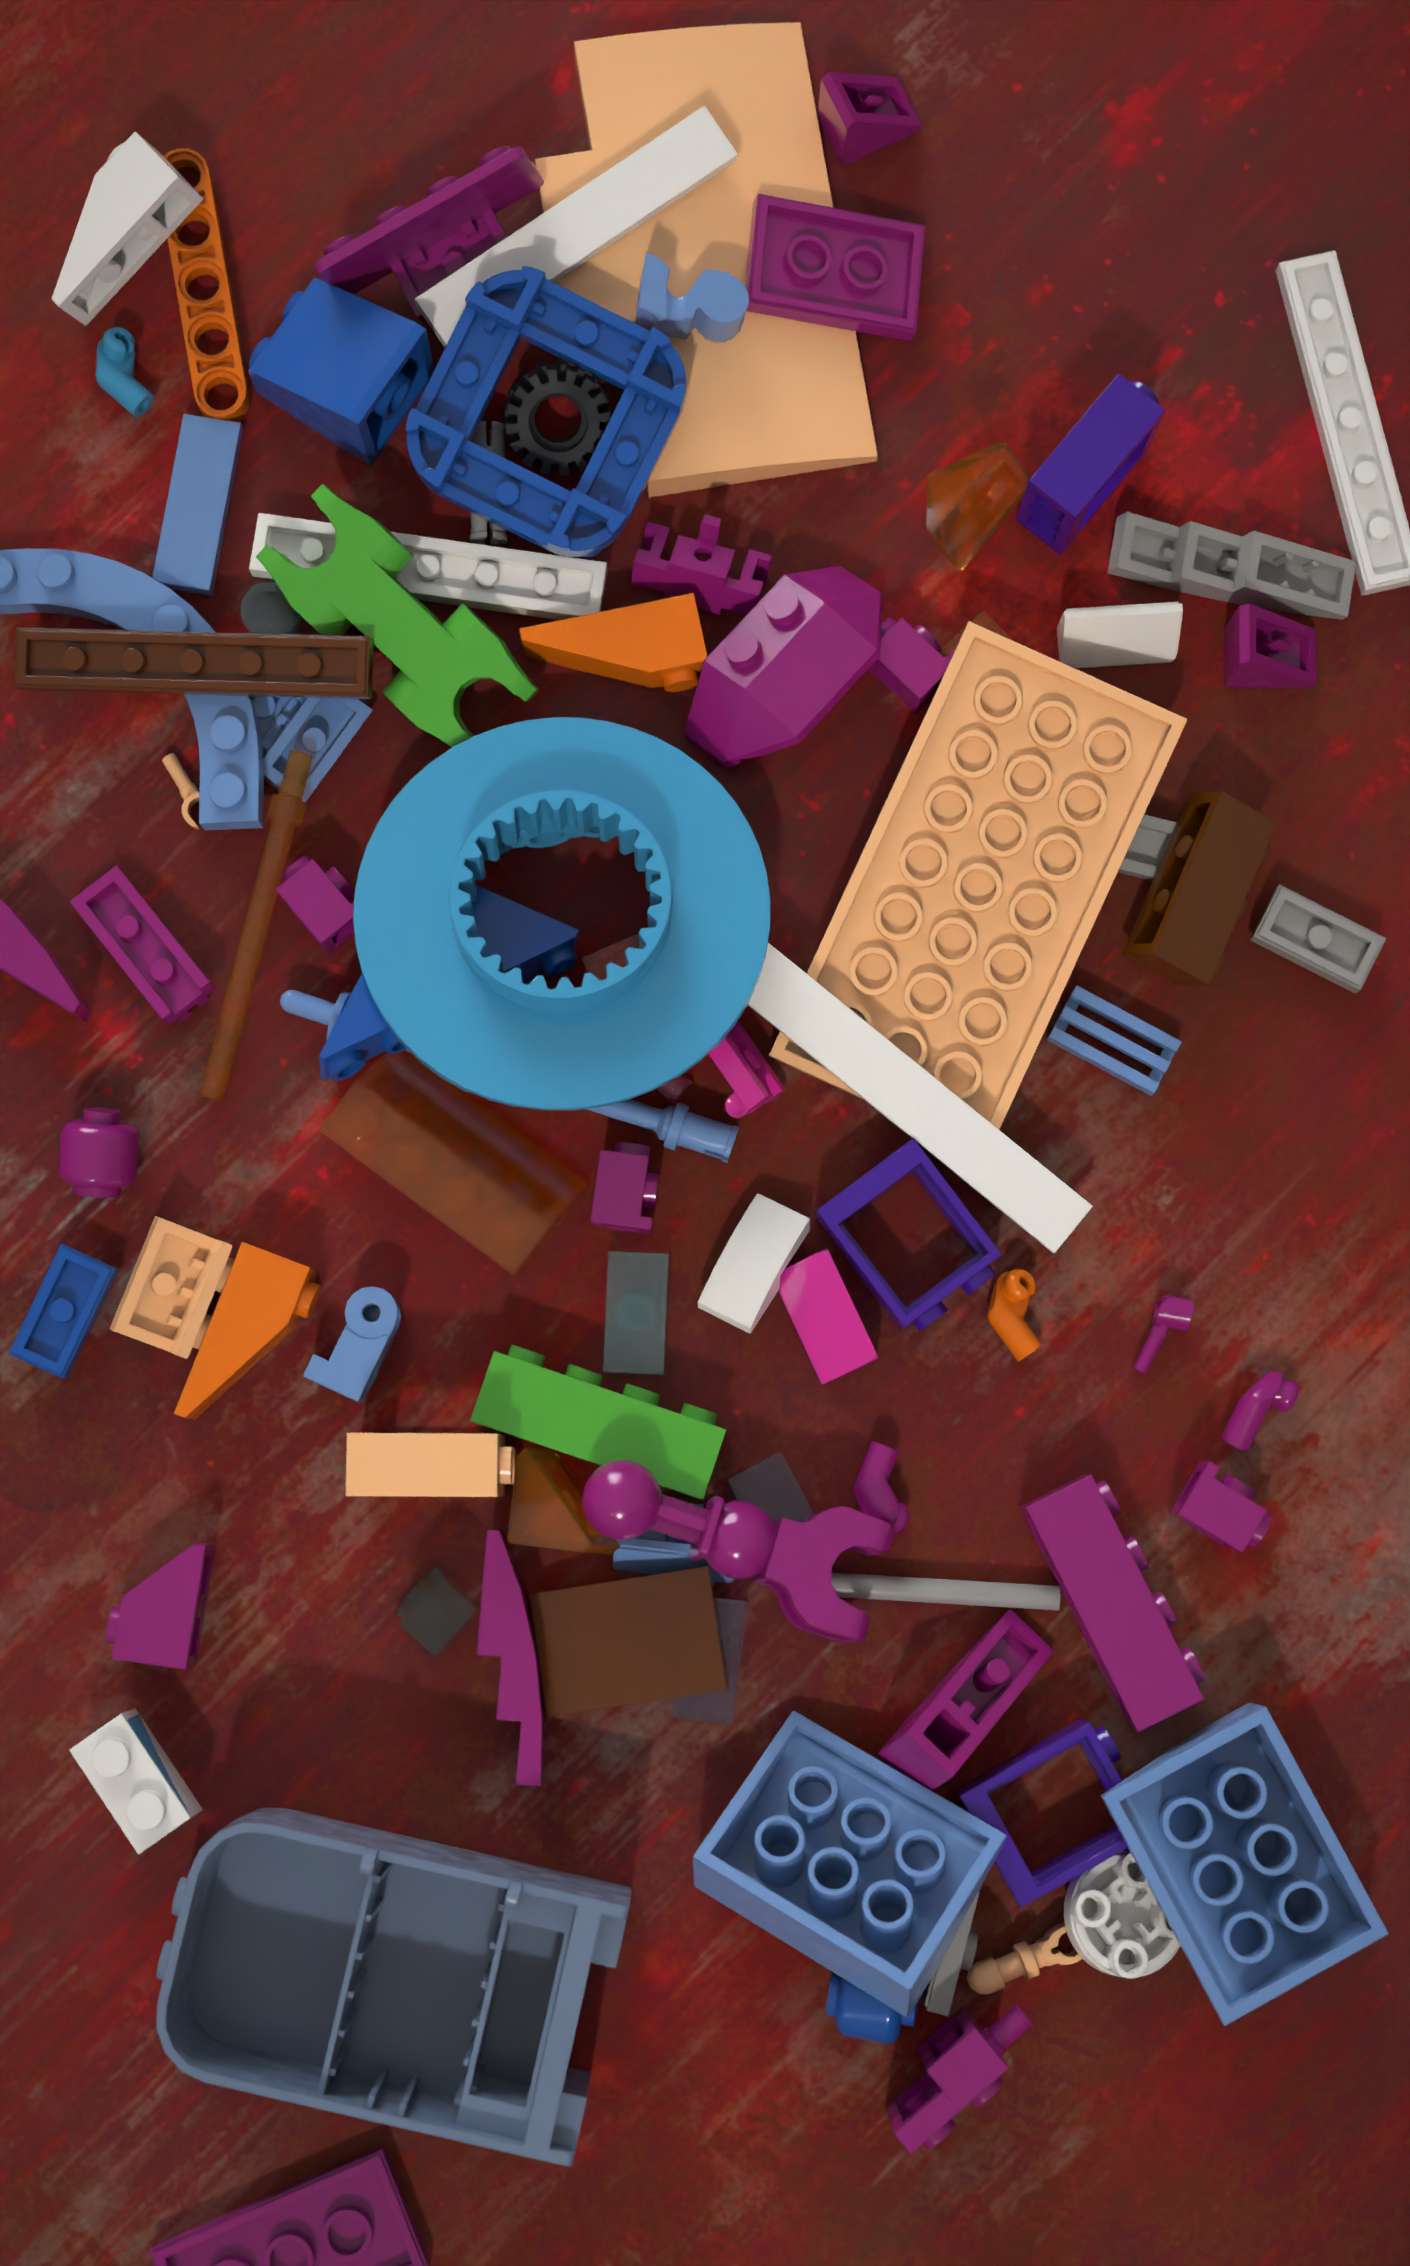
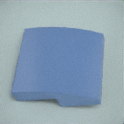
M250 696L257 712L262 737L264 780L293 800L304 805L373 710L359 699Z

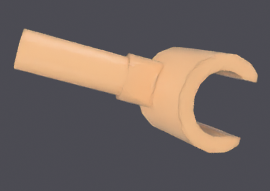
M174 753L168 754L162 759V762L180 790L179 793L184 800L182 804L183 818L191 827L199 829L190 815L192 806L199 802V790L191 782Z

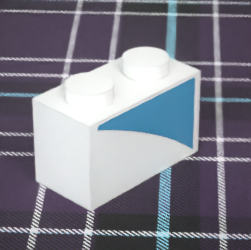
M136 1708L121 1713L69 1749L138 1855L203 1810Z

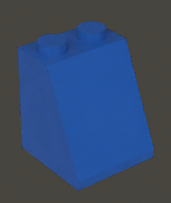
M314 277L304 292L299 290L290 298L283 311V322L272 338H263L255 347L250 357V369L248 372L256 393L371 467L404 421L411 407L413 408L424 392L435 370L427 332L424 327L414 321Z

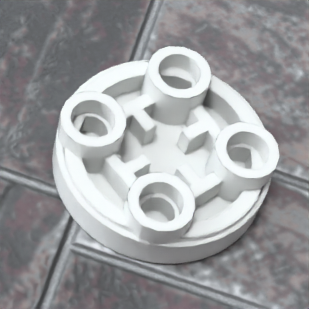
M1129 1849L1119 1852L1071 1880L1064 1901L1065 1927L1076 1952L1093 1968L1109 1975L1128 1979L1137 1978L1159 1970L1176 1954L1180 1944Z

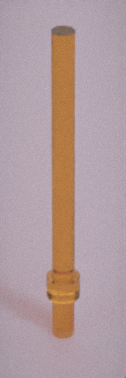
M290 750L279 794H272L266 818L272 821L200 1091V1096L223 1101L278 893L276 888L280 885L294 828L301 827L307 806L305 802H302V797L313 756L307 753Z

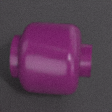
M84 1108L83 1119L71 1120L61 1129L59 1177L68 1184L73 1185L72 1193L76 1195L98 1198L121 1196V1188L132 1185L137 1177L140 1141L138 1129L129 1123L120 1121L119 1110Z

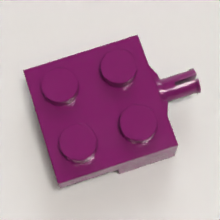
M1017 2004L989 2029L987 2027L982 2029L967 2009L961 2006L916 2046L926 2072L886 2106L894 2135L910 2154L922 2144L926 2149H931L939 2144L955 2127L956 2123L952 2118L970 2102L975 2107L982 2105L1002 2087L1004 2080L1000 2076L1009 2069L1002 2057L1006 2053L1005 2048L1029 2027L1033 2026V2023Z

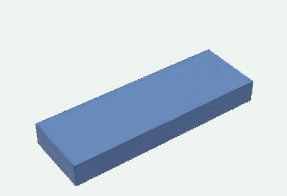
M183 414L152 576L153 579L171 590L213 596L244 432L242 424L239 422Z

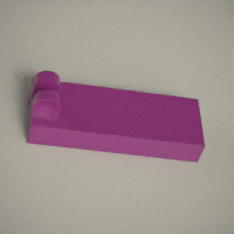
M117 865L70 901L71 905L168 1026L177 1019L181 1022L191 1016L188 1010L196 1004L201 1008L210 1001L207 995L214 991L215 987Z

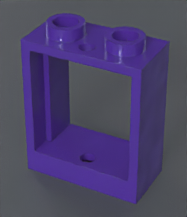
M1118 373L1029 479L1016 521L1060 556L1147 453L1165 413V409L1159 405V400L1154 392L1138 381L1129 382Z
M914 1138L816 1210L814 1214L816 1220L900 1331L910 1323H913L919 1332L948 1311L941 1301L958 1287H961L968 1296L995 1276L996 1273L989 1264L1002 1255ZM912 1173L974 1257L908 1307H905L843 1224Z
M1081 1718L954 1789L968 1813L1007 1835L1006 1841L994 1863L1014 1900L1021 1908L1128 1847L1115 1824L1030 1872L988 1794L1077 1744L1080 1745L1104 1791L1107 1792L1122 1782L1113 1765L1114 1762L1121 1759V1756L1103 1725L1094 1730L1090 1722Z

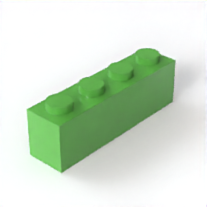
M511 1345L508 1356L494 1351L470 1419L471 1422L601 1466L617 1460H629L639 1463L655 1476L660 1486L703 1500L726 1429L715 1426L718 1414L686 1403L683 1404L680 1414L658 1407L661 1395L627 1383L623 1394L602 1388L600 1384L603 1375L571 1364L568 1365L565 1375L543 1368L546 1356L515 1345Z

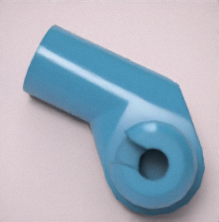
M113 327L104 333L103 338L98 343L96 351V381L104 391L130 414L138 418L151 407L154 395L133 378L135 362L134 337L126 329Z

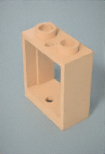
M347 1433L346 1496L503 1497L505 1496V1484L516 1483V1448L505 1447L506 1436L501 1434Z

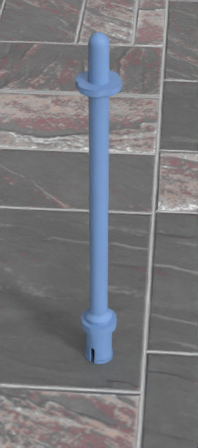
M288 990L281 995L280 1004L282 1009L288 1013L328 1025L326 1036L328 1040L351 993L341 992L336 1003L296 990ZM629 1099L611 1105L586 1109L654 1131L660 1140L665 1141L663 1146L665 1148L675 1151L678 1145L721 1159L728 1163L739 1130V1126H731L688 1112L689 1106L679 1102L676 1108L669 1106L665 1109H659Z

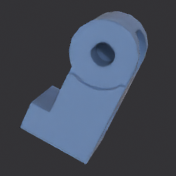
M374 1286L361 1288L353 1293L347 1301L345 1308L347 1324L329 1361L313 1354L303 1374L305 1378L360 1404H364L397 1335L402 1320L401 1308L394 1297L384 1289Z

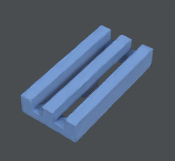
M1077 985L1046 1039L1150 1096L1156 1092L1162 1076L1166 1073L1171 1063V1059L1182 1041ZM1078 1006H1081L1162 1050L1160 1055L1154 1054L1076 1012ZM1068 1024L1151 1067L1150 1074L1146 1076L1067 1034L1065 1030Z

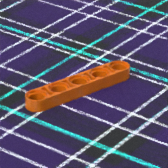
M176 149L168 152L164 158L176 170L183 167H192L201 173V179L194 189L203 197L200 204L167 238L194 397L203 417L240 422L246 417L250 409V392L214 184L206 161L198 152L191 149ZM191 221H201L210 227V234L207 240L197 246H188L179 240L181 228ZM201 275H210L219 281L217 293L207 300H196L188 294V287L191 281ZM211 329H219L229 336L227 347L216 355H206L197 348L200 336L205 331ZM230 384L238 390L237 401L231 408L216 410L207 404V395L216 385Z

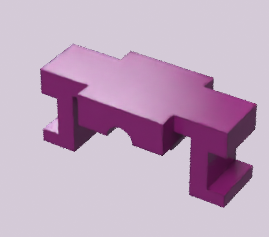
M705 514L701 522L698 539L695 540L678 535L670 561H666L664 557L667 551L670 527L647 521L643 548H638L634 559L631 584L664 592V599L694 593L697 609L720 615L722 608L747 615L760 601L763 583H766L772 555L749 549L740 579L729 578L735 550L717 546L721 518ZM706 555L709 557V560L700 561L695 556Z

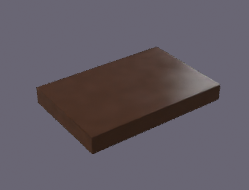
M711 1566L529 1594L546 1717L730 1689Z

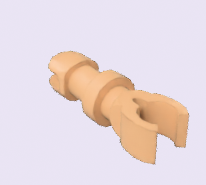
M1065 1922L1059 1923L1048 1929L1044 1933V1937L1036 1940L1031 1945H1028L1024 1940L1013 1945L1012 1953L997 1959L988 1957L972 1965L967 1975L968 1984L977 1993L987 1995L1005 1988L1004 1983L1020 1976H1024L1026 1980L1039 1976V1968L1044 1966H1051L1057 1963L1069 1965L1080 1961L1082 1958L1075 1949L1068 1954H1062L1056 1949L1052 1950V1948L1059 1946V1938L1067 1932Z

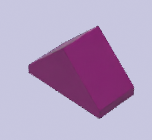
M828 72L821 79L817 118L842 167L916 133L922 127L897 77Z
M1250 603L1240 605L1224 629V687H1316V629Z

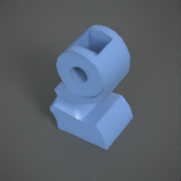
M646 252L640 280L635 324L651 331L652 327H655L667 337H679L683 340L688 338L691 330L694 328L705 339L714 342L728 341L740 332L749 304L748 292L740 280L728 272L705 269L681 298L674 297L666 287L670 269L660 258Z

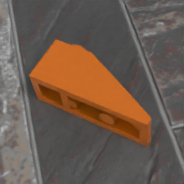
M694 593L519 629L525 657L650 689L664 686L667 692H678L697 686L704 660L708 657Z
M242 1242L174 1414L188 1419H197L296 1328L300 1317L309 1319L321 1291V1285L314 1283L318 1272L308 1266Z

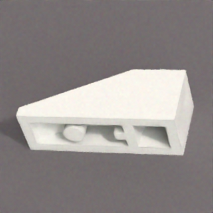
M134 132L125 143L118 145L109 155L107 162L95 174L51 298L58 307L85 326L89 324L203 200V197L162 154L137 132Z

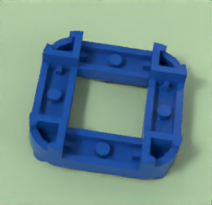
M522 266V270L502 272L488 278L483 283L478 281L465 298L466 307L416 408L411 407L408 414L405 430L412 465L422 482L435 494L550 552L569 557L596 556L603 549L611 545L624 531L680 419L686 397V375L683 363L677 351L671 345L672 341L657 328L652 327L651 331L569 291L546 279L544 271ZM520 339L624 390L577 488H573L572 492L470 441Z

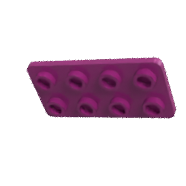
M509 146L498 147L485 154L478 161L479 168L459 179L457 176H449L433 184L426 191L427 197L409 208L397 206L382 213L374 222L376 227L355 238L353 235H348L335 240L324 249V257L319 259L314 266L319 276L326 283L353 295L394 272L416 317L423 322L425 318L416 307L415 298L507 238L495 213L539 189L544 184V181L522 146L512 149Z

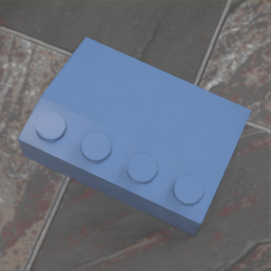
M1247 1703L1196 1731L1101 1795L1193 1971L1224 2026L1389 1934L1265 1706Z
M793 1710L693 1855L694 1887L907 2018L940 1966L1004 1845L1007 1835Z

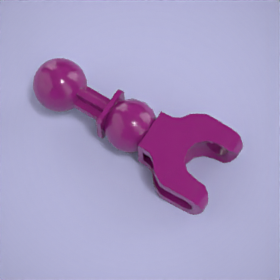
M617 1460L606 1463L595 1470L588 1479L582 1498L584 1513L591 1526L603 1536L614 1540H629L637 1538L651 1529L692 1543L688 1559L698 1561L705 1558L713 1570L727 1578L746 1579L753 1577V1582L770 1588L777 1596L781 1611L793 1627L844 1643L865 1641L869 1628V1617L865 1611L853 1607L838 1597L831 1583L832 1566L843 1551L860 1553L867 1556L889 1551L896 1534L891 1524L844 1506L831 1508L808 1517L802 1523L784 1517L772 1521L763 1509L751 1502L733 1500L723 1503L724 1498L719 1496L706 1500L702 1508L662 1494L655 1476L646 1467L629 1460Z

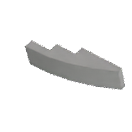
M1125 512L1117 517L1108 574L1241 605L1250 603L1269 610L1343 620L1348 617L1357 561L1257 531L1239 536L1192 521L1178 527L1131 512Z

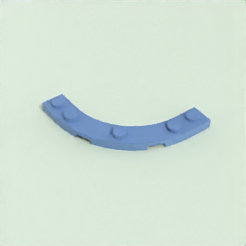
M62 549L0 550V614L60 613L80 616L105 625L110 623L122 630L215 632L190 604L170 588L147 574L120 562L89 553ZM184 694L194 719L199 743V824L204 830L264 828L263 745L253 701L250 696Z

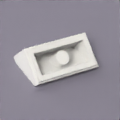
M1164 602L1066 609L1057 626L1059 662L1073 668L1170 663L1175 660L1178 653L1183 615L1182 603Z

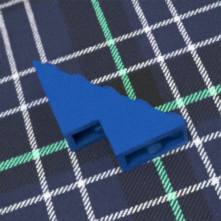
M476 885L478 896L477 900L472 902L478 937H483L486 941L489 956L498 954L502 958L504 974L517 967L521 969L523 983L526 984L537 975L541 976L546 973L547 977L558 976L577 963L578 929ZM363 973L319 1055L321 1079L328 1080L332 1078L334 1081L347 1079L359 1072L364 1067L365 1061L385 1051L387 1054L393 1055L407 1049L383 1019L372 999Z

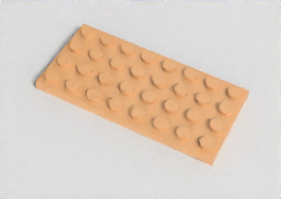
M969 621L807 974L1000 1130L1188 719ZM779 1032L769 1057L861 1098L782 1032Z

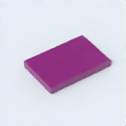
M758 193L753 202L745 281V288L749 297L746 311L911 341L916 334L925 225Z

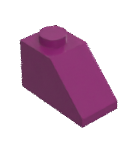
M204 1542L192 1544L122 1596L120 1607H112L106 1630V1642L114 1644L112 1659L185 1670L196 1666L216 1544Z

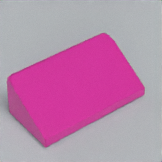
M827 1248L785 1268L780 1276V1289L778 1292L821 1385L878 1359L872 1342Z

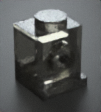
M435 1566L427 1577H423L401 1602V1607L395 1613L402 1619L398 1624L436 1657L444 1651L481 1608V1605Z

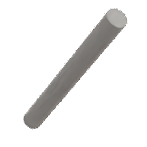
M832 1572L831 1583L838 1597L1057 1611L1060 1608V1586Z

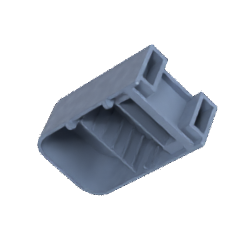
M260 1808L239 1816L216 1833L198 1851L188 1877H181L179 1880L171 1911L172 1915L178 1916L172 1941H165L156 1972V1978L163 1980L157 2002L156 2030L164 2053L179 2070L204 2083L571 2167L586 2105L591 2072L568 2067L590 1964L594 1963L616 1968L630 1907L632 1887L287 1808Z

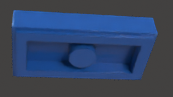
M60 1244L8 1354L68 1380L117 1277L119 1269L69 1246Z

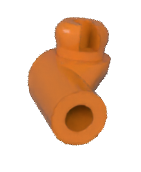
M1014 1269L1000 1275L993 1285L987 1311L989 1323L1017 1362L1023 1360L1042 1346L1039 1339L1024 1320L1030 1295L1035 1294L1036 1289L1033 1276L1024 1269Z

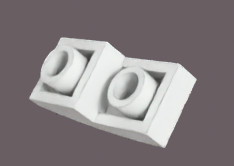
M757 1193L719 1257L698 1300V1308L751 1334L780 1289L781 1274L810 1231V1218Z

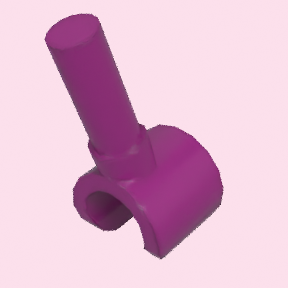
M1165 1295L1158 1299L1154 1308L1153 1326L1149 1331L1151 1333L1133 1368L1146 1374L1163 1340H1165L1168 1328L1187 1332L1194 1310V1303L1192 1301L1174 1295Z

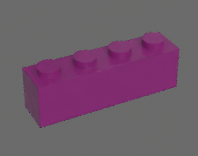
M1082 1475L1020 1506L1019 1508L1058 1586H1060V1590L1129 1728L1140 1732L1203 1700L1204 1697L1197 1685L1205 1680L1202 1669L1188 1646L1181 1650L1179 1649L1169 1629L1176 1625L1177 1622L1164 1595L1160 1591L1151 1594L1141 1572L1149 1569L1148 1563L1135 1538L1132 1535L1125 1539L1123 1538L1113 1518L1120 1514L1121 1511L1108 1484L1104 1480L1096 1484L1092 1475Z

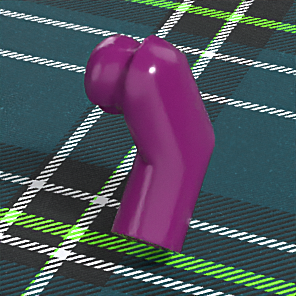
M1267 1372L1240 1397L1221 1436L1222 1439L1238 1449L1248 1451L1271 1405L1282 1412L1289 1411L1293 1407L1299 1394L1298 1384L1295 1381L1284 1379L1281 1372Z
M871 1441L853 1487L854 1497L862 1513L891 1524L897 1533L906 1526L909 1519L907 1506L898 1502L888 1483L899 1451Z

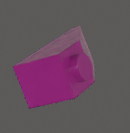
M1008 1609L911 1712L877 1754L891 1768L927 1789L934 1790L956 1774L1054 1650L1011 1609Z

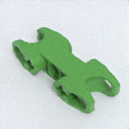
M321 484L311 497L327 515L335 529L336 546L329 559L316 568H302L292 562L285 554L278 552L273 546L270 547L269 545H266L256 556L282 590L290 606L321 635L343 636L354 625L365 636L373 638L374 645L400 669L396 676L384 687L382 692L418 728L434 735L451 747L474 737L460 716V699L466 688L479 679H493L503 684L509 691L519 696L525 702H529L539 691L516 662L506 643L465 604L462 603L443 624L406 589L396 577L415 556L378 520L354 508L324 484Z

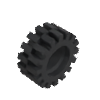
M556 359V364L546 365L545 360L535 363L536 369L529 372L526 368L519 374L517 384L514 385L512 383L508 391V400L505 403L504 412L506 434L509 435L513 451L515 453L519 452L522 455V462L529 467L534 463L539 466V472L550 475V469L559 470L560 476L570 475L569 468L578 466L581 471L587 467L588 460L592 457L611 419L608 398L595 375L592 374L590 376L585 370L577 366H569L563 359ZM552 396H564L571 399L578 406L581 413L577 429L571 435L564 438H551L544 435L538 429L534 420L536 409L540 403Z

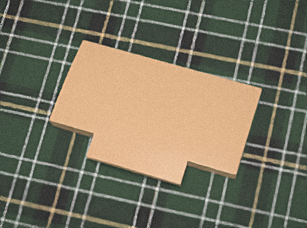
M800 22L689 27L574 41L576 69L590 150L535 159L536 168L544 181V184L539 188L543 213L703 106H706L738 156L736 162L556 281V284L635 323L640 280L646 252L660 258L670 269L666 287L674 297L681 298L705 269L728 272L745 286L753 202L758 193L833 208ZM746 311L740 332L728 341L714 342L705 339L695 328L691 330L688 338L685 340L679 337H668L672 341L671 345L677 351L684 366L686 397L680 419L647 483L649 497L877 462L878 454L856 331ZM597 377L600 384L607 383V381Z

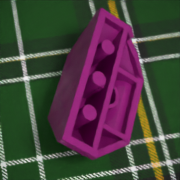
M841 566L784 575L704 660L683 733L685 738L726 769L741 764V759L764 756L800 743L880 657L881 611H883L884 604L881 592Z

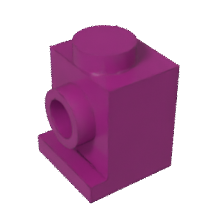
M890 617L882 623L880 657L871 665L869 670L907 707L917 714L935 696L955 651L952 650L944 658L940 654L942 651L941 645L927 629L920 625L913 628L903 618L896 622Z
M309 856L298 859L285 870L281 876L284 882L276 888V891L326 953H331L354 934V902L351 904L348 902L354 896V890L334 866L324 873Z
M615 1142L614 1151L600 1150L590 1220L592 1227L652 1235L653 1219L642 1216L643 1207L655 1209L659 1173L648 1171L651 1147L635 1143Z
M1199 1461L1169 1514L1232 1552L1243 1553L1247 1544L1255 1548L1263 1539L1273 1518L1266 1513V1509L1253 1502L1257 1492L1245 1483L1227 1474L1224 1475L1221 1482L1214 1477L1220 1467L1211 1461Z

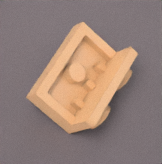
M155 1216L110 1329L187 1359L192 1348L200 1349L212 1318L206 1312L214 1292L222 1293L235 1259L229 1257L232 1245Z

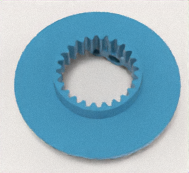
M574 717L526 720L489 730L452 747L424 767L392 800L367 844L359 868L354 894L353 923L355 944L364 979L372 999L386 1024L399 1041L423 1065L439 1077L465 1092H471L488 1100L513 1107L539 1110L597 1108L627 1101L650 1092L676 1077L678 1078L699 1063L711 1050L718 1047L747 1007L761 975L770 932V892L760 847L740 808L724 787L706 769L681 750L650 734L608 721ZM582 836L600 838L601 841L607 842L618 836L619 851L623 855L634 852L635 868L638 872L645 871V886L647 891L650 892V907H648L647 912L648 928H641L639 932V949L628 947L625 950L626 966L623 968L610 962L606 965L607 978L602 981L592 973L584 974L582 987L574 988L567 977H561L555 989H548L544 976L537 975L529 985L524 984L521 969L517 967L504 974L502 958L498 954L488 955L486 941L483 937H478L472 905V902L476 901L478 896L475 880H484L486 877L484 860L497 862L501 854L508 852L512 848L525 846L531 848L551 847L559 845L570 838Z

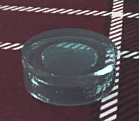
M267 581L256 584L246 592L242 599L240 615L249 633L295 634L298 630L301 615L290 606L276 582Z

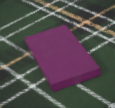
M384 2145L154 2244L149 2250L155 2266H430L431 2264Z

